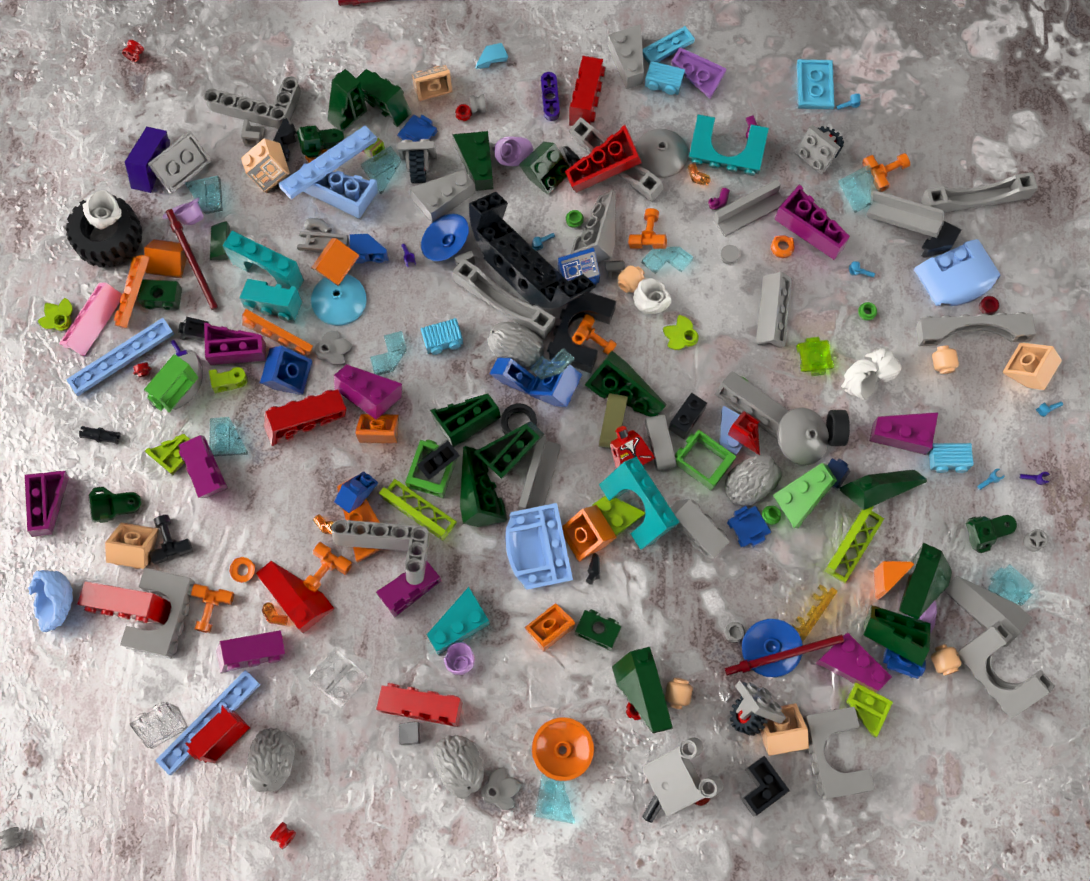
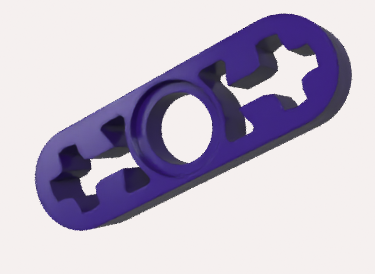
M545 72L541 76L544 117L549 121H555L560 115L557 77L552 72ZM547 79H550L551 87H548ZM548 93H552L555 95V98L549 100L545 96ZM552 105L554 114H550V106Z

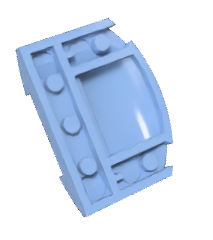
M978 239L967 241L963 245L935 258L932 257L914 268L936 306H941V303L957 306L971 302L988 292L1001 276Z
M557 503L511 512L506 527V550L511 568L518 580L524 585L523 587L528 590L572 581L573 577Z

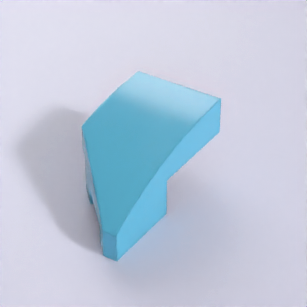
M503 44L486 46L475 68H489L491 63L506 62L508 55Z

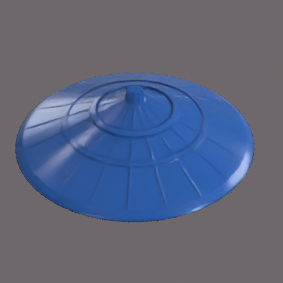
M447 214L433 221L422 237L421 250L424 256L432 261H442L455 255L463 247L468 237L469 226L466 219L458 214Z
M765 619L755 623L747 630L742 641V654L744 660L750 661L803 646L797 630L787 622L778 619ZM802 654L752 668V670L766 677L784 676L797 667Z

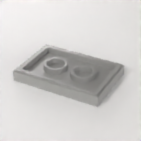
M188 131L149 162L148 165L167 191L172 194L212 160L193 133Z

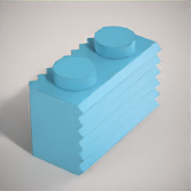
M651 61L645 78V87H648L650 90H662L669 95H678L685 69Z
M457 318L421 328L428 354L437 355L444 349L450 348L454 350L464 344Z
M933 443L932 449L929 451L930 470H936L937 473H946L948 470H956V473L967 472L974 464L972 444Z

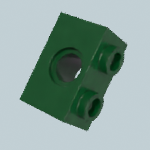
M142 279L137 300L146 309H179L182 287L178 281Z
M584 610L575 630V635L611 651L622 626L618 625L619 622L615 619L600 617L601 614L595 610ZM596 624H601L604 627V631L596 633L593 627Z

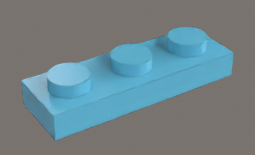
M684 26L642 49L643 57L649 65L651 61L660 62L676 53L679 47L685 48L693 44L695 38Z

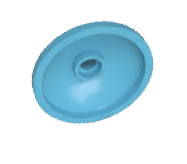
M347 274L339 286L327 278H323L317 283L311 295V305L316 316L324 323L334 326L347 325L355 321L363 313L367 302L366 292L361 282Z

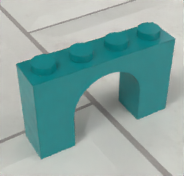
M697 115L688 158L689 161H692V164H709V167L715 169L725 167L728 171H745L744 174L752 176L755 173L759 174L769 128L751 124L745 149L736 156L727 157L719 154L712 145L711 137L715 117Z
M231 231L222 245L232 265L246 272H249L252 265L256 264L275 278L277 284H281L282 288L290 289L291 286H294L299 290L304 282L296 261L234 231Z
M637 456L624 461L599 484L609 501L622 496L628 489L638 494L643 501L645 519L639 527L630 533L640 550L654 544L680 523Z

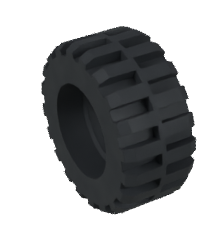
M116 196L114 198L121 209V217L116 220L119 222L118 229L113 236L104 241L90 240L95 226L89 223L83 212V204L87 200L79 202L80 205L78 207L75 206L72 209L73 213L69 214L67 218L69 223H66L65 230L67 231L66 236L70 245L82 260L87 261L92 266L97 265L104 268L105 265L114 267L116 263L122 264L126 258L130 259L133 256V251L136 252L138 250V243L142 241L141 234L143 231L138 217L125 200Z

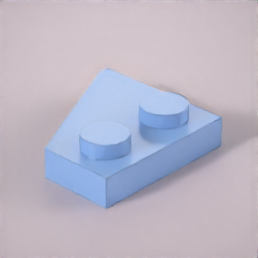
M723 406L721 410L719 444L737 456L743 445L728 436L732 424L740 415Z

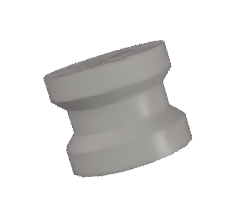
M481 94L479 97L471 95L472 113L474 114L477 111L486 112L484 94Z
M1032 530L1024 537V546L1029 551H1039L1047 545L1048 536L1043 530Z
M18 827L0 832L1 851L15 848L23 843L22 839L18 836Z

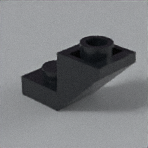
M287 118L283 119L273 141L281 144L286 162L289 161L287 154L290 153L287 145L296 142L294 135L297 134L294 124H289Z

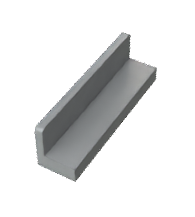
M775 180L715 212L713 221L726 237L779 209L785 201L779 193L781 184L778 180Z
M874 190L872 194L873 202L867 211V217L937 238L944 224L943 210Z
M782 272L763 276L756 343L758 345L772 343L778 348L785 347L792 278Z
M732 371L720 384L715 395L741 414L745 411L759 420L758 426L777 439L780 420L789 410Z
M543 436L536 443L518 505L519 510L545 505L561 448L560 444L546 441V436Z

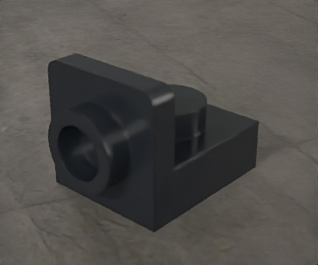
M186 316L185 320L179 324L178 333H181L180 339L184 340L188 337L205 341L204 322H209Z

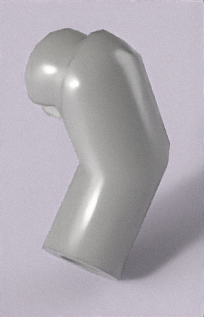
M308 218L304 224L305 229L310 231L314 227L319 228L323 233H331L332 228L322 219Z

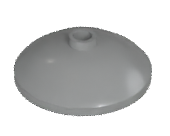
M654 129L648 131L636 143L635 147L642 162L639 166L650 171L657 178H666L677 174L687 162V145L681 136L671 130Z
M796 408L790 410L780 420L777 430L780 449L793 463L810 465L819 461L826 453L829 438L827 426L820 415L811 409Z

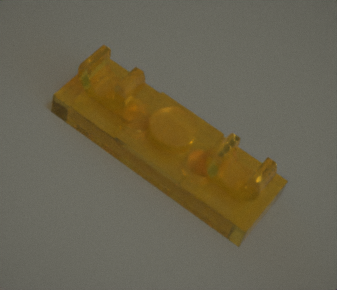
M819 585L817 589L822 592V596L813 593L812 598L820 602L817 606L813 605L806 614L809 616L806 623L802 617L795 619L800 623V628L792 626L799 633L802 642L838 592L833 587L827 592L823 585Z

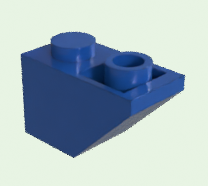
M350 234V249L359 255L355 263L362 264L372 261L382 263L389 261L387 250L369 234Z
M363 471L342 484L334 502L350 513L365 501L379 482Z

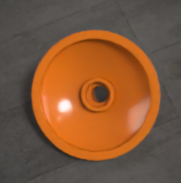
M560 717L549 720L538 729L532 743L534 762L545 776L553 780L569 781L581 776L588 769L593 759L594 744L589 731L574 719ZM565 747L567 749V752L565 754H561L559 752V748Z

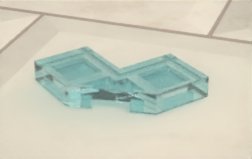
M680 246L666 247V249H652L641 263L655 274L666 262L682 272L693 261L694 257Z
M402 331L384 335L388 353L370 357L374 374L390 373L397 367L407 351Z
M563 348L551 361L541 356L531 367V370L542 380L562 373L575 358Z

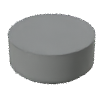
M733 245L723 247L720 255L721 260L726 264L737 262L739 258L738 248Z
M732 622L726 626L724 635L729 642L738 643L744 638L745 629L740 623Z

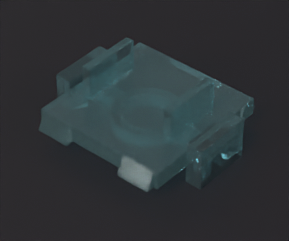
M1011 564L1005 569L999 568L990 578L993 582L988 590L1017 605H1024L1033 595L1029 591L1034 587V584L1021 575Z

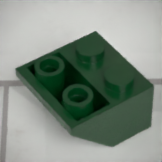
M551 142L540 144L519 164L527 178L548 195L567 177L565 171L570 168L556 144Z

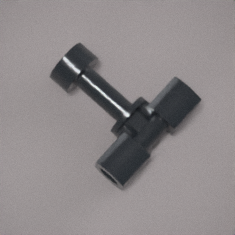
M160 515L153 519L155 527L160 528L164 542L161 544L162 548L150 551L152 562L155 565L167 561L169 556L175 554L182 556L193 552L189 539L177 542V540L171 538L168 525L171 524L169 515Z

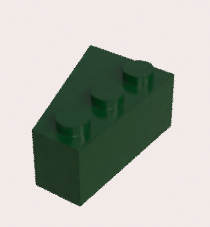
M346 69L341 73H337L334 79H332L327 118L336 129L344 132L367 112L361 83Z
M367 69L356 78L361 83L365 101L373 108L377 106L383 111L381 114L385 118L387 116L392 118L393 124L396 127L400 126L412 114L403 95L404 91L400 86L391 84L388 79H383L376 72L372 73Z
M488 131L452 134L454 147L467 170L468 176L475 184V190L494 189Z
M488 393L466 399L465 402L454 405L452 403L448 404V407L430 410L433 420L453 447L501 418L499 407Z
M530 421L474 451V453L502 479L510 473L545 434Z
M871 605L864 622L863 635L922 667L930 650L931 623Z

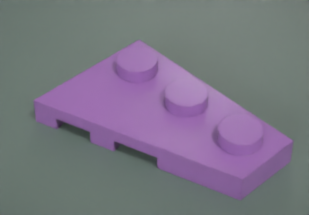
M679 47L671 62L672 66L685 69L684 76L709 99L713 96L726 73V68Z

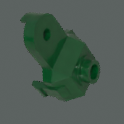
M315 125L299 127L297 130L301 152L308 158L318 157L323 149H331L344 140V134L339 129L319 130Z
M103 486L93 488L88 495L91 521L94 523H105L114 520L117 515L135 513L141 506V498L135 492L114 494Z
M1003 515L993 519L986 516L969 518L966 522V527L969 532V541L972 549L978 553L990 551L997 538L1015 532L1017 528L1015 518L1011 515Z

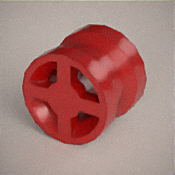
M128 40L127 47L122 50V54L128 60L138 62L139 55L143 53L144 47L134 40Z
M282 822L271 834L270 840L279 843V847L283 850L293 840L296 832L289 830L287 824Z

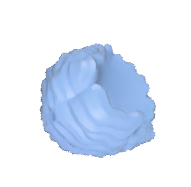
M36 571L28 587L29 594L36 593L33 605L35 618L39 619L40 630L42 632H49L55 630L58 626H62V623H64L68 611L71 609V602H73L72 587L66 576L59 571Z

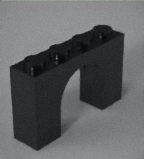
M589 292L567 303L566 309H562L559 318L561 323L556 325L553 336L555 338L553 342L550 341L547 352L549 353V360L569 363L576 369L592 373L598 357V350L576 344L570 337L568 329L574 321L584 318L586 314L592 316L597 321L610 325L616 309V301Z

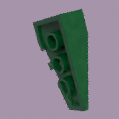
M613 351L607 355L585 383V386L604 399L608 398L609 393L628 396L626 406L649 417L658 416L667 405L635 370Z
M464 446L460 510L463 524L481 527L506 522L505 505L502 497L498 498L495 488L497 486L495 482H491L487 474L489 471L487 465L474 453L478 449Z
M916 470L870 474L840 487V491L861 509L866 510L926 483L927 479Z
M926 543L921 545L912 563L915 565L910 569L899 612L917 620L949 586L952 570L943 552Z

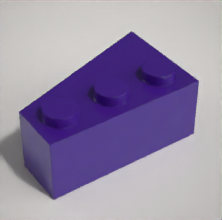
M146 126L125 160L131 189L148 193L152 192L157 176L148 163L170 146L167 131Z

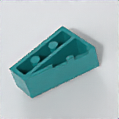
M247 279L239 297L244 308L252 311L254 309L259 310L267 316L272 314L284 321H295L302 305V299L296 287L291 286L290 289L282 288L281 284H276L273 287L269 286L267 282Z
M468 587L426 635L437 654L440 655L447 651L448 646L455 642L464 641L489 626L490 623L471 589Z

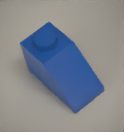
M497 358L490 372V375L502 384L525 394H529L536 380L535 376L511 358Z

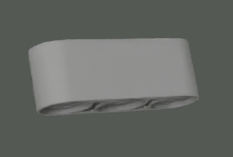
M665 415L645 418L646 431L651 451L655 457L653 460L656 470L676 467V459Z

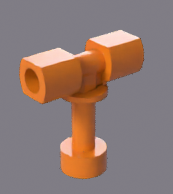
M903 153L897 156V161L884 166L882 163L878 165L874 156L870 155L863 159L862 164L867 173H871L874 177L873 183L877 191L883 192L890 185L886 179L887 173L899 167L901 169L909 167L910 160L907 154Z
M648 208L644 214V219L647 221L646 230L642 231V234L629 235L628 244L630 249H643V245H652L653 249H666L667 247L666 234H656L653 231L654 222H657L659 219V211L654 208Z
M586 314L575 331L572 340L576 344L581 345L584 340L588 341L590 338L604 348L602 352L608 355L614 350L617 343L611 339L608 342L594 333L595 328L591 327L595 319Z
M319 542L313 549V555L321 559L322 566L314 576L309 575L304 580V584L307 588L316 592L321 586V578L328 570L333 571L336 569L346 575L352 567V562L342 555L337 557L332 554L331 548Z
M194 584L191 596L203 599L202 602L206 604L201 621L196 622L195 630L210 633L212 624H209L213 607L218 606L219 603L232 605L234 593L219 589V591L209 590L208 586Z

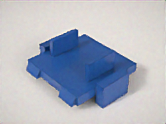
M413 114L397 136L402 140L420 142L421 139H430L432 136H435L438 131L433 126L432 120L424 115H421L419 118Z
M745 506L733 513L734 517L727 522L730 529L733 528L737 535L741 548L749 544L755 547L765 542V536L772 532L762 518L757 506L750 509Z
M888 648L885 649L883 663L887 664L888 670H894L916 679L923 675L926 669V660L921 667Z

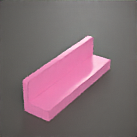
M99 283L59 344L65 348H71L81 356H85L119 305L122 294L107 283Z

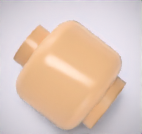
M627 266L618 275V286L626 293H634L639 282L645 279L644 271L639 266Z
M948 345L938 347V351L932 354L935 371L940 372V374L955 372V369L959 366L956 350L949 349Z
M946 644L936 647V652L931 655L936 672L943 673L946 676L959 671L958 667L962 663L956 648L947 647Z
M673 678V680L667 683L665 700L670 703V707L682 709V706L690 704L693 687L689 684L688 680Z

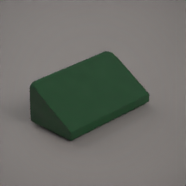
M227 221L211 226L210 260H228L229 258L222 246L230 234V226Z

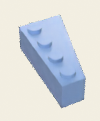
M340 171L329 173L303 191L359 219L378 193L377 180L362 179V176L354 175V177L348 176Z

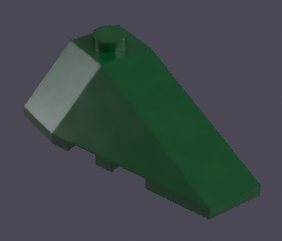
M646 647L630 651L612 666L618 688L623 691L630 704L635 707L639 716L653 734L673 729L651 648Z

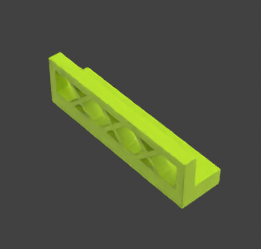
M396 479L392 481L387 489L383 487L379 492L383 500L420 526L427 528L430 533L442 541L445 540L457 524V521ZM395 486H398L402 489L403 496L397 497L391 491ZM406 499H417L418 507L413 508L406 503ZM431 509L434 518L426 517L422 514L421 510ZM445 519L450 522V525L445 530L437 524L438 520Z
M874 506L860 511L824 570L844 584L885 519L872 511ZM868 516L878 521L874 527L867 528L865 521ZM860 532H865L867 540L864 543L857 544L856 535ZM855 548L856 558L848 560L847 550ZM840 564L846 565L847 573L844 577L835 572Z

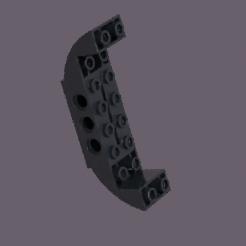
M497 192L469 203L471 228L478 247L484 255L483 259L532 306L537 305L548 309L558 308L589 293L596 287L584 274L567 281L503 220L508 202Z

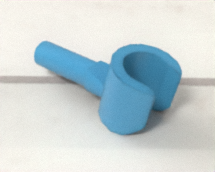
M860 94L851 95V101L837 105V110L849 106L853 108L859 107L861 101Z
M551 233L542 238L534 237L532 247L536 251L543 248L542 243L554 238L555 234Z
M854 261L849 265L851 275L864 274L871 277L875 276V273L861 269L860 262Z
M1044 402L1036 411L1044 417L1050 411L1063 406V402L1050 406Z
M997 468L989 475L987 480L977 487L981 490L992 482L998 483L1005 475L997 477L996 472L1000 470Z

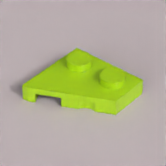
M181 434L173 440L162 442L160 446L152 449L147 448L145 452L171 475H174L185 463L179 454V444L190 440V438L185 434Z
M606 495L592 505L599 507L616 536L645 516L644 511L617 498L609 501Z
M854 683L846 700L850 707H855L857 717L870 734L876 738L893 701L858 683Z

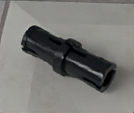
M81 426L80 429L83 431L79 430L80 438L92 439L98 443L104 441L119 444L121 439L120 432L107 431L101 427L95 429Z

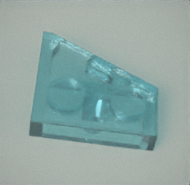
M389 146L362 163L361 168L369 179L377 180V190L382 194L400 165L401 160L393 148Z
M869 164L838 181L854 213L871 205V166Z
M219 176L185 183L194 199L200 198L198 204L205 214L223 211L221 179Z
M229 417L210 418L209 447L214 457L248 455V451Z
M542 774L534 817L575 824V819L569 805V798L566 795L564 781L553 780Z

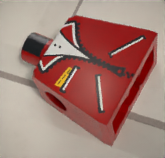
M626 426L618 427L615 430L618 438L611 441L610 446L616 468L624 461L636 456L642 465L655 459L653 453L634 430L628 432Z

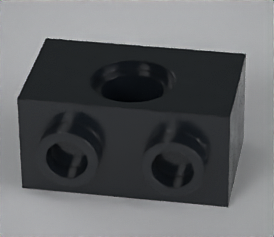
M691 392L671 420L669 430L685 439L705 411L707 402Z
M445 440L418 461L416 465L425 477L430 480L460 455L451 443Z

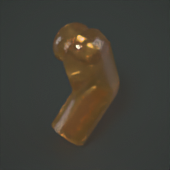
M696 164L688 165L692 182L700 185L710 183V176L698 172Z
M320 514L313 518L314 523L322 533L332 534L331 526L335 521H325Z
M266 602L263 605L262 613L268 623L287 625L288 616L277 614L274 605L270 602Z

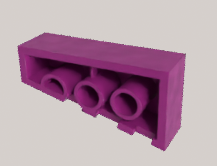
M799 184L779 207L774 220L835 260L844 249L850 236L835 220H831L826 215L827 212L823 208L820 209L814 203L815 200L810 195L808 196L803 191L804 188Z

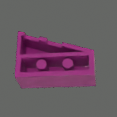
M204 322L205 358L210 366L266 361V342L262 335L241 330L235 331L223 326L217 327Z
M347 364L334 374V390L339 389L341 395L376 420L402 398V383Z
M938 412L878 416L872 424L869 441L926 455L932 449Z
M199 435L179 444V454L186 463L187 472L191 477L198 498H208L228 489L205 436Z
M66 471L26 474L24 477L27 531L31 537L52 535L69 476Z
M426 561L424 579L421 583L417 585L408 583L405 572L376 591V593L395 618L441 582V578L429 562Z
M281 630L223 640L219 642L216 650L220 674L245 667H255L265 662L276 663L281 661V658L285 655Z
M848 632L843 635V643L833 645L815 663L836 675H840L851 683H858L875 693L892 678Z

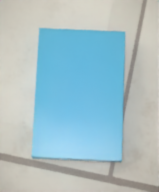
M797 60L798 109H834L833 60Z

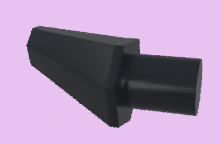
M568 146L562 147L571 166L580 160Z
M593 553L587 570L589 575L586 582L590 585L595 580L600 579V558L596 553Z

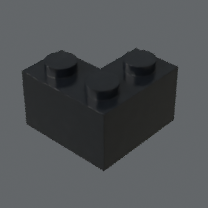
M765 756L759 758L745 769L757 786L741 798L753 817L760 814L790 791Z

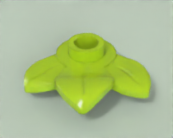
M64 298L59 306L45 303V316L38 320L40 326L45 329L55 328L58 331L67 330L72 322L70 315L73 307L70 301Z
M678 315L676 325L663 327L664 335L670 339L667 347L673 350H680L685 346L692 347L698 342L699 335L693 329L692 322L685 316ZM690 336L692 340H687L686 337Z

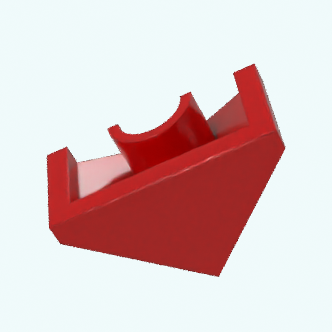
M743 411L732 424L728 436L760 455L758 430L760 421Z

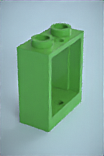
M173 354L145 387L144 391L148 394L147 399L152 402L153 406L160 411L164 409L170 413L199 377L187 362Z
M698 430L695 434L691 433L687 438L686 443L688 444L685 448L680 447L676 452V466L712 491L734 463L736 456ZM697 442L724 460L710 479L683 461Z
M420 440L405 481L406 486L410 489L444 499L457 459L446 466L440 485L415 478L418 468L416 463L421 460L424 449L432 451L439 446L432 440Z

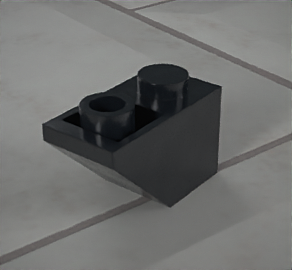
M944 221L937 238L926 239L922 246L924 252L921 256L926 258L950 251L962 229Z

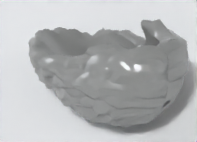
M501 322L494 325L487 339L488 347L496 357L511 358L523 368L536 365L544 354L542 339L535 332L518 323Z
M752 456L737 464L728 472L725 480L726 487L724 488L726 496L729 497L733 504L751 506L775 490L781 480L782 471L772 457Z
M277 728L264 729L252 740L247 759V774L252 788L258 792L278 791L290 776L296 746L293 744L292 739L286 735L285 731L281 732Z
M448 735L446 738H442L433 750V763L437 773L448 791L458 798H467L471 793H475L481 788L484 777L482 759L479 757V752L474 742L459 735Z

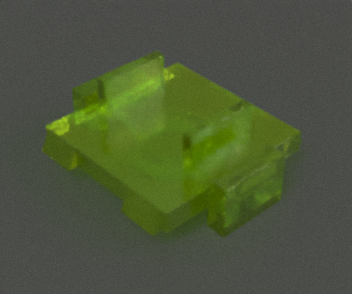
M819 337L806 338L805 343H798L796 345L797 353L800 354L801 372H811V376L824 375L826 370L834 368L828 340L820 341Z

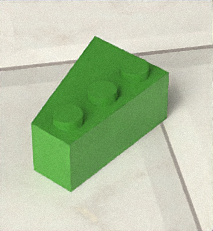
M821 463L773 494L792 526L799 529L803 521L811 514L815 506L823 499L837 479L827 464Z

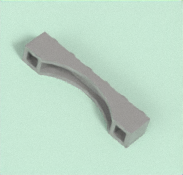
M581 117L569 130L571 138L590 153L595 147H599L606 141L593 126ZM639 165L617 174L651 202L664 189L663 182Z
M1033 172L1014 175L1002 181L976 188L955 189L945 186L929 188L924 192L921 202L923 205L937 208L944 212L1031 199L1038 187Z
M464 258L452 272L455 283L518 324L532 330L543 340L555 327L554 316L540 307L532 306L512 296L490 280L478 267Z
M1025 312L1007 315V313L996 315L979 314L978 316L964 314L959 317L945 315L940 318L925 316L920 318L916 324L918 346H937L949 336L969 330L991 332L1004 337L1010 342H1029L1036 335L1033 314H1026Z

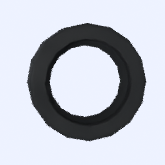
M521 403L512 404L507 407L501 416L503 433L506 435L512 431L508 426V419L513 413L517 412L525 413L530 421L537 426V417L533 409Z
M830 410L826 420L829 434L828 444L830 446H846L850 435L848 413L846 410Z

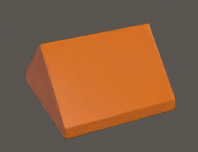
M332 238L311 269L339 286L359 255L338 239Z
M153 239L144 247V255L150 257L145 270L147 274L182 278L187 257L179 242Z
M361 414L355 431L359 443H397L399 415L382 414L376 420L369 414Z
M883 561L874 569L875 597L878 600L883 597L915 564L901 561Z
M555 603L524 628L544 652L574 629L575 622Z

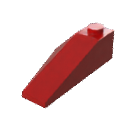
M270 561L256 572L266 588L302 633H305L335 609L322 592L310 590L305 586L303 580L273 561Z

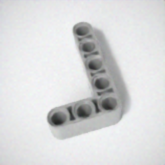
M289 76L282 81L274 104L217 89L206 90L203 97L209 110L242 120L248 119L250 122L279 129L283 119L287 118L290 123L300 98L301 90L298 80L293 76Z
M337 520L332 524V537L336 545L407 551L405 563L407 582L417 585L423 581L429 548L427 528L415 525Z

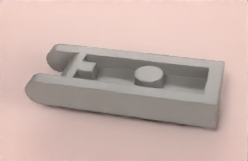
M300 231L299 236L306 238L305 244L297 245V249L300 251L322 252L332 238L338 239L348 247L349 237L346 234Z

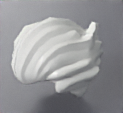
M107 190L94 192L89 196L87 202L83 204V212L87 220L100 230L108 227V225H113L121 217V209L117 201Z
M654 278L640 281L633 295L634 305L644 315L663 312L672 301L671 295L665 289V285Z
M887 346L875 349L864 357L865 360L875 364L877 382L887 383L895 379L902 369L893 351H889Z
M865 359L855 362L844 374L845 382L841 385L842 389H845V392L850 395L857 396L859 399L866 400L873 394L878 380L875 375L877 371L875 364Z

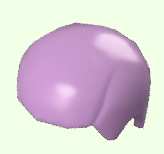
M455 642L447 647L444 663L449 672L454 675H464L473 668L475 656L469 645L464 642Z

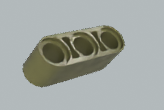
M609 393L599 447L611 449V441L618 438L615 430L623 424L628 396Z

